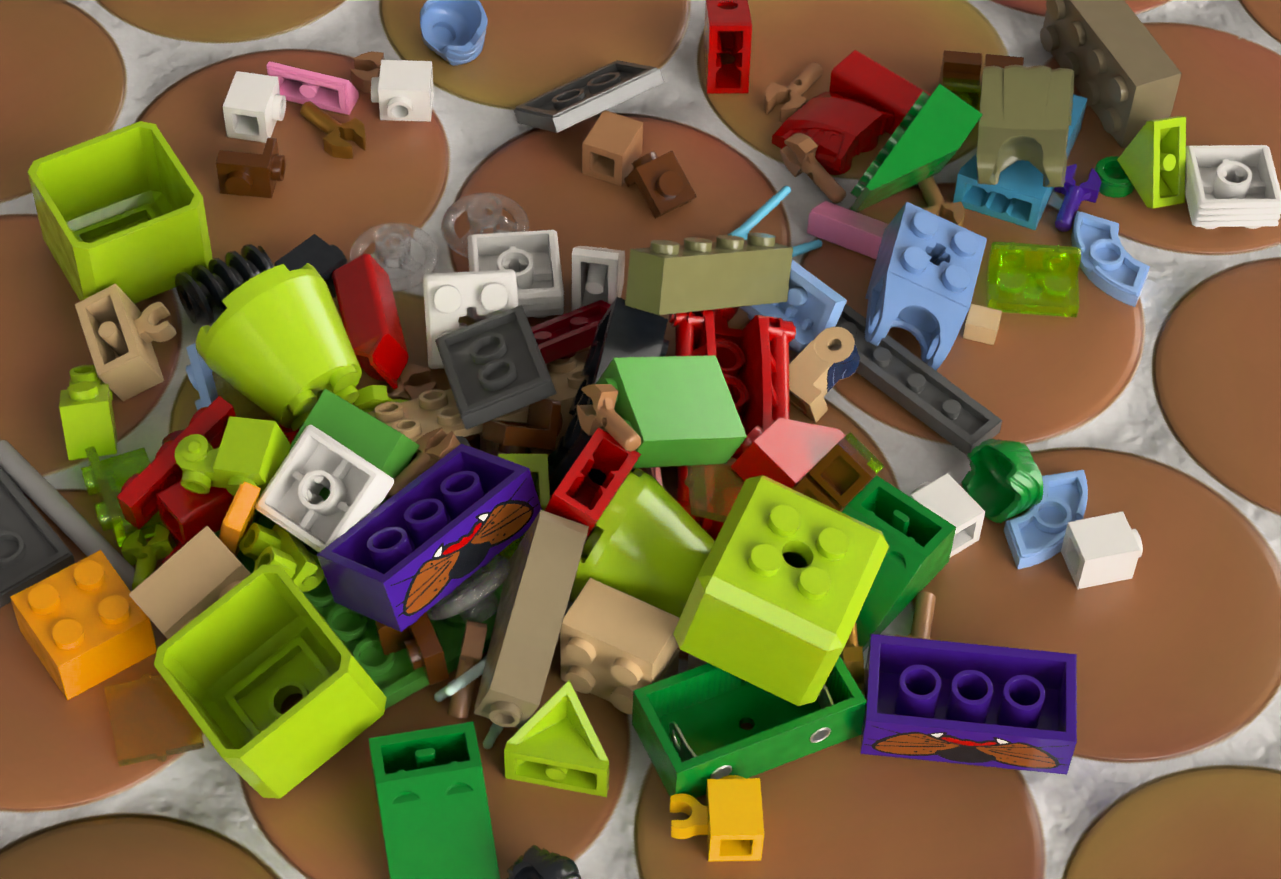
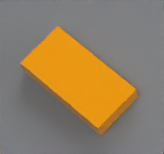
M245 481L243 484H240L222 522L219 539L235 557L240 550L241 540L253 522L256 510L255 504L261 488Z

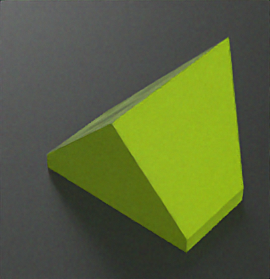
M1185 116L1147 121L1117 159L1147 208H1159L1185 203Z
M568 680L506 742L504 749L505 778L607 797L609 789V760L570 680Z

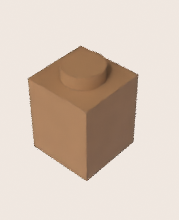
M606 110L603 111L582 143V174L622 187L625 182L624 178L633 169L632 163L639 159L642 154L643 122Z

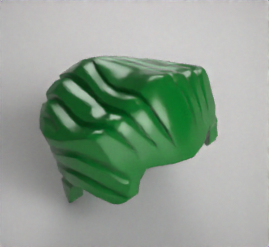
M988 439L981 442L979 446L972 449L971 453L967 454L971 471H968L961 484L963 489L985 511L984 517L1001 524L1005 520L1041 502L1043 498L1042 474L1036 462H1034L1029 448L1024 443Z

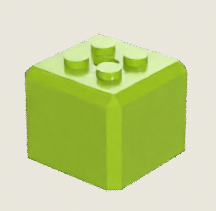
M143 121L136 122L34 160L28 170L43 240L80 301L117 284L135 304L175 288V277L180 272H186L192 277L194 266L203 265L208 269V263L213 257L203 196L156 124Z
M764 475L748 478L745 480L697 576L673 635L680 650L797 706L813 703L816 701L846 645L889 545L882 531Z
M261 565L157 648L154 661L155 668L219 755L263 798H282L381 718L385 711L387 697L280 565ZM295 693L303 694L302 700L287 712L281 714V705L289 695Z

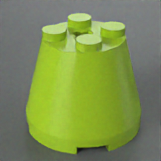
M309 263L301 269L291 271L284 264H281L249 279L222 300L227 309L217 318L211 327L209 325L202 326L198 332L196 350L208 367L285 428L292 429L293 431L301 429L324 389L329 390L351 404L360 395L356 386L362 375L361 367L329 288L318 271Z
M636 468L623 482L585 543L569 602L574 603L588 580L592 578L680 618L697 576L715 540L654 477Z

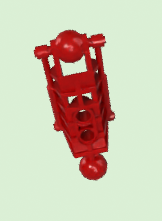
M739 307L669 314V323H671L672 327H676L675 356L716 355L746 435L757 425L765 431L778 418L790 420L789 343L796 335V326H794L792 321H785L777 317L755 315L746 327L740 330L728 328L727 323L735 316ZM740 448L736 450L726 464L678 466L676 501L714 540H716L745 482L731 468L732 464L743 453ZM690 489L692 490L693 502L689 501Z

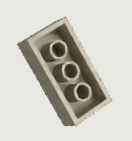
M1046 0L1045 20L1040 31V40L1043 48L1052 54L1061 68H1068L1074 71L1075 87L1082 97L1088 98L1086 105L1093 109L1101 120L1104 130L1114 137L1121 148L1127 147L1147 121L1171 117L1182 73L1125 0Z

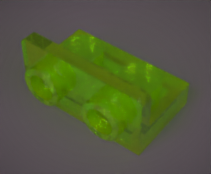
M993 242L986 270L987 307L1001 310L1005 313L1077 317L1079 310L1078 270L1082 257L1081 248Z
M95 446L85 448L89 466L80 469L89 496L98 493L101 502L95 503L94 507L103 532L112 529L118 547H122L123 542L138 529L125 520L117 496L120 494L124 483L132 475L141 473L150 464V460L144 447L101 461ZM159 511L141 528L145 539L155 536L156 524L164 526L160 519Z

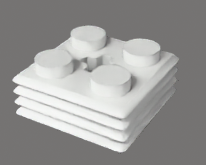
M1267 145L1186 146L1185 196L1193 226L1205 229L1240 226L1257 229L1261 226H1278L1281 214V190L1270 148Z
M540 230L472 234L467 237L469 271L514 270L517 279L518 306L522 305L526 317L545 318L550 315H562L564 313V290L557 231ZM472 307L473 318L475 320H484L485 315H478L476 307Z
M514 270L433 273L423 276L428 366L431 369L444 368L435 340L467 327V324L459 323L458 321L459 317L466 316L467 308L476 307L477 314L485 315V319L518 306L517 279Z
M308 425L258 498L255 509L317 552H321L377 509L393 486L394 479L313 425ZM324 487L330 490V495L325 501L319 496L320 491Z

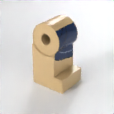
M842 327L825 329L789 364L790 403L815 423L828 410L824 396L839 380L850 377L859 367L860 357L854 337L847 329Z

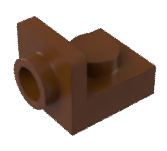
M427 612L402 632L380 622H375L384 655L405 649L413 670L422 667L430 685L449 679L444 652Z

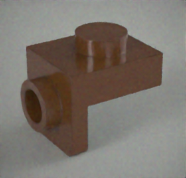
M267 138L263 154L219 150L216 168L220 193L272 198L276 182L283 181L286 168L285 156L279 155L277 138Z
M653 151L640 157L632 163L634 170L624 178L628 187L637 183L655 219L691 202L697 197L673 151L659 157Z
M545 398L530 404L527 423L504 420L483 423L481 438L498 443V452L506 454H527L528 448L555 450L556 439L561 432L563 424L561 402Z

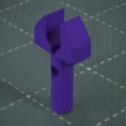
M1077 164L1067 166L1064 187L1054 188V192L1064 194L1065 196L1055 220L1057 230L1067 232L1071 229L1081 201L1085 200L1096 203L1102 182L1093 168L1090 171L1088 181L1076 186L1074 177Z

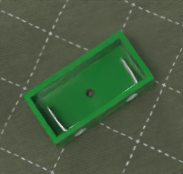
M840 656L816 701L802 706L792 704L718 667L706 663L633 690L632 725L669 796L684 793L697 798L706 794L707 779H720L727 775H739L749 778L861 735L867 701ZM750 723L753 725V729L744 730L740 725Z

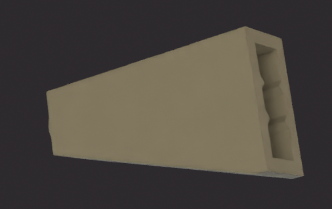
M540 510L513 553L506 570L474 714L489 718L494 724L502 727H516L520 729L539 707L589 526Z

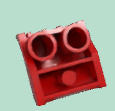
M824 92L813 97L791 115L772 135V144L782 149L787 146L784 141L796 133L805 134L818 145L815 154L816 160L829 174L841 175L850 170L852 159L855 155H859L861 152H869L876 148L879 135H883L885 131L888 132L893 127L894 114L880 111L859 100L841 96L835 92Z

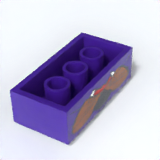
M461 443L350 528L345 534L317 554L335 603L402 632L408 626L414 624L420 616L441 599L451 594L457 586L477 570L487 565L493 557L514 540L523 536L542 508L529 468Z
M871 634L865 667L864 697L867 704L861 733L860 754L1067 775L1077 743V654Z

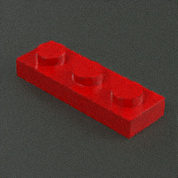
M218 396L208 407L200 408L191 418L189 426L177 438L165 442L156 453L155 459L141 473L132 475L124 483L117 499L125 520L140 530L158 512L155 495L182 479L183 471L176 463L174 457L175 449L182 439L189 435L199 434L208 440L213 449L220 447L229 416L236 417L233 405Z

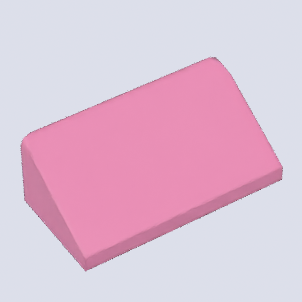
M270 61L267 64L268 75L278 77L280 95H284L287 101L300 104L311 101L321 109L350 115L359 98L358 90L349 80Z
M824 201L814 207L809 213L807 233L876 259L884 230L889 224Z

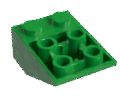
M941 84L937 86L931 96L923 91L850 192L857 199L849 210L859 212L938 174L957 152L983 114Z
M877 475L842 511V513L882 531L889 545L856 620L858 644L863 646V652L869 646L871 634L880 635L949 562L956 526Z
M474 722L368 738L390 879H500Z

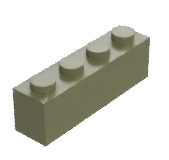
M748 233L747 240L738 236L717 235L716 242L704 238L688 237L684 238V245L668 240H652L651 246L648 248L630 249L625 306L656 315H667L787 302L793 247L775 243L776 236L766 233Z

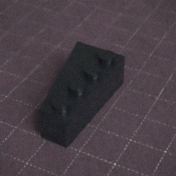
M616 297L598 323L581 374L585 378L579 386L576 396L573 398L569 411L573 418L569 423L565 436L560 438L555 456L562 458V461L554 472L549 474L550 495H553L593 436H589L581 428L578 419L577 405H593L592 399L581 389L587 385L596 384L613 358L665 357L669 347V341L664 339L668 323L667 318L625 306V300ZM593 468L588 473L589 478L601 486L607 477L599 469Z

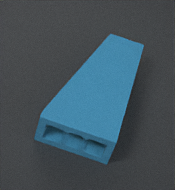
M1073 94L1072 122L1068 131L1067 159L1081 130L1088 98ZM976 153L958 173L953 203L962 202L966 209L1036 230L1055 187H1044L1043 174L1029 161L1023 160L1016 161L1000 172L998 184H977Z

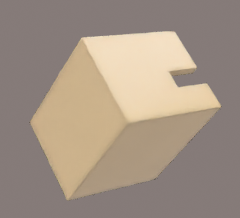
M971 304L963 338L994 345L1002 311Z

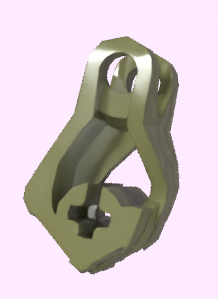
M1009 65L1004 68L986 66L983 68L980 113L983 115L979 120L976 155L977 184H998L1000 172L1016 161L1023 160L1029 161L1043 174L1044 187H1064L1067 169L1066 149L1068 131L1072 122L1073 70L1068 68L1052 70V68L1041 65L1032 67Z

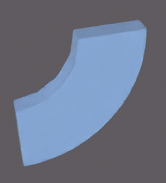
M1077 211L1072 228L1071 241L1075 259L1081 270L1104 293L1118 301L1136 307L1150 266L1134 259L1123 248L1118 237L1119 223Z
M1084 470L1042 476L1043 498L1041 502L1030 508L1024 515L1005 522L1004 534L1017 569L1042 563L1061 552L1068 522L1084 518L1088 500V486Z

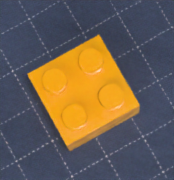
M101 550L10 596L20 632L67 701L157 652L149 617L129 596L131 591Z

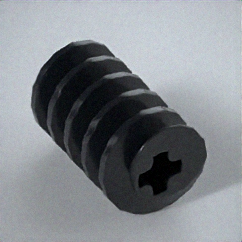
M247 244L242 247L241 255L236 251H230L225 255L224 262L219 258L211 259L208 263V269L203 265L194 266L192 277L186 272L178 273L175 277V286L190 320L196 324V315L201 314L208 323L214 322V307L217 306L223 313L227 309L222 302L224 298L249 279L274 266L261 246L256 248L252 244Z

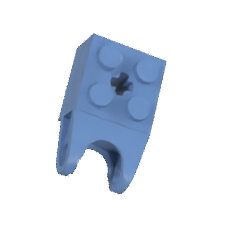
M906 202L883 233L865 297L868 299L865 326L866 342L878 346L882 338L886 337L890 328H903L913 334L918 340L921 347L922 361L936 371L950 352L969 311L987 238Z

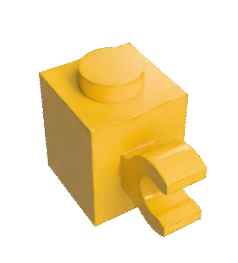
M727 775L720 779H707L705 805H702L695 797L689 794L679 793L670 796V813L682 812L689 816L686 820H671V837L687 839L696 835H707L708 862L761 860L764 823L760 778Z

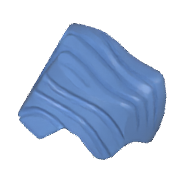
M427 0L420 10V27L424 44L453 66L469 63L479 56L484 46L488 24L487 15L480 1Z

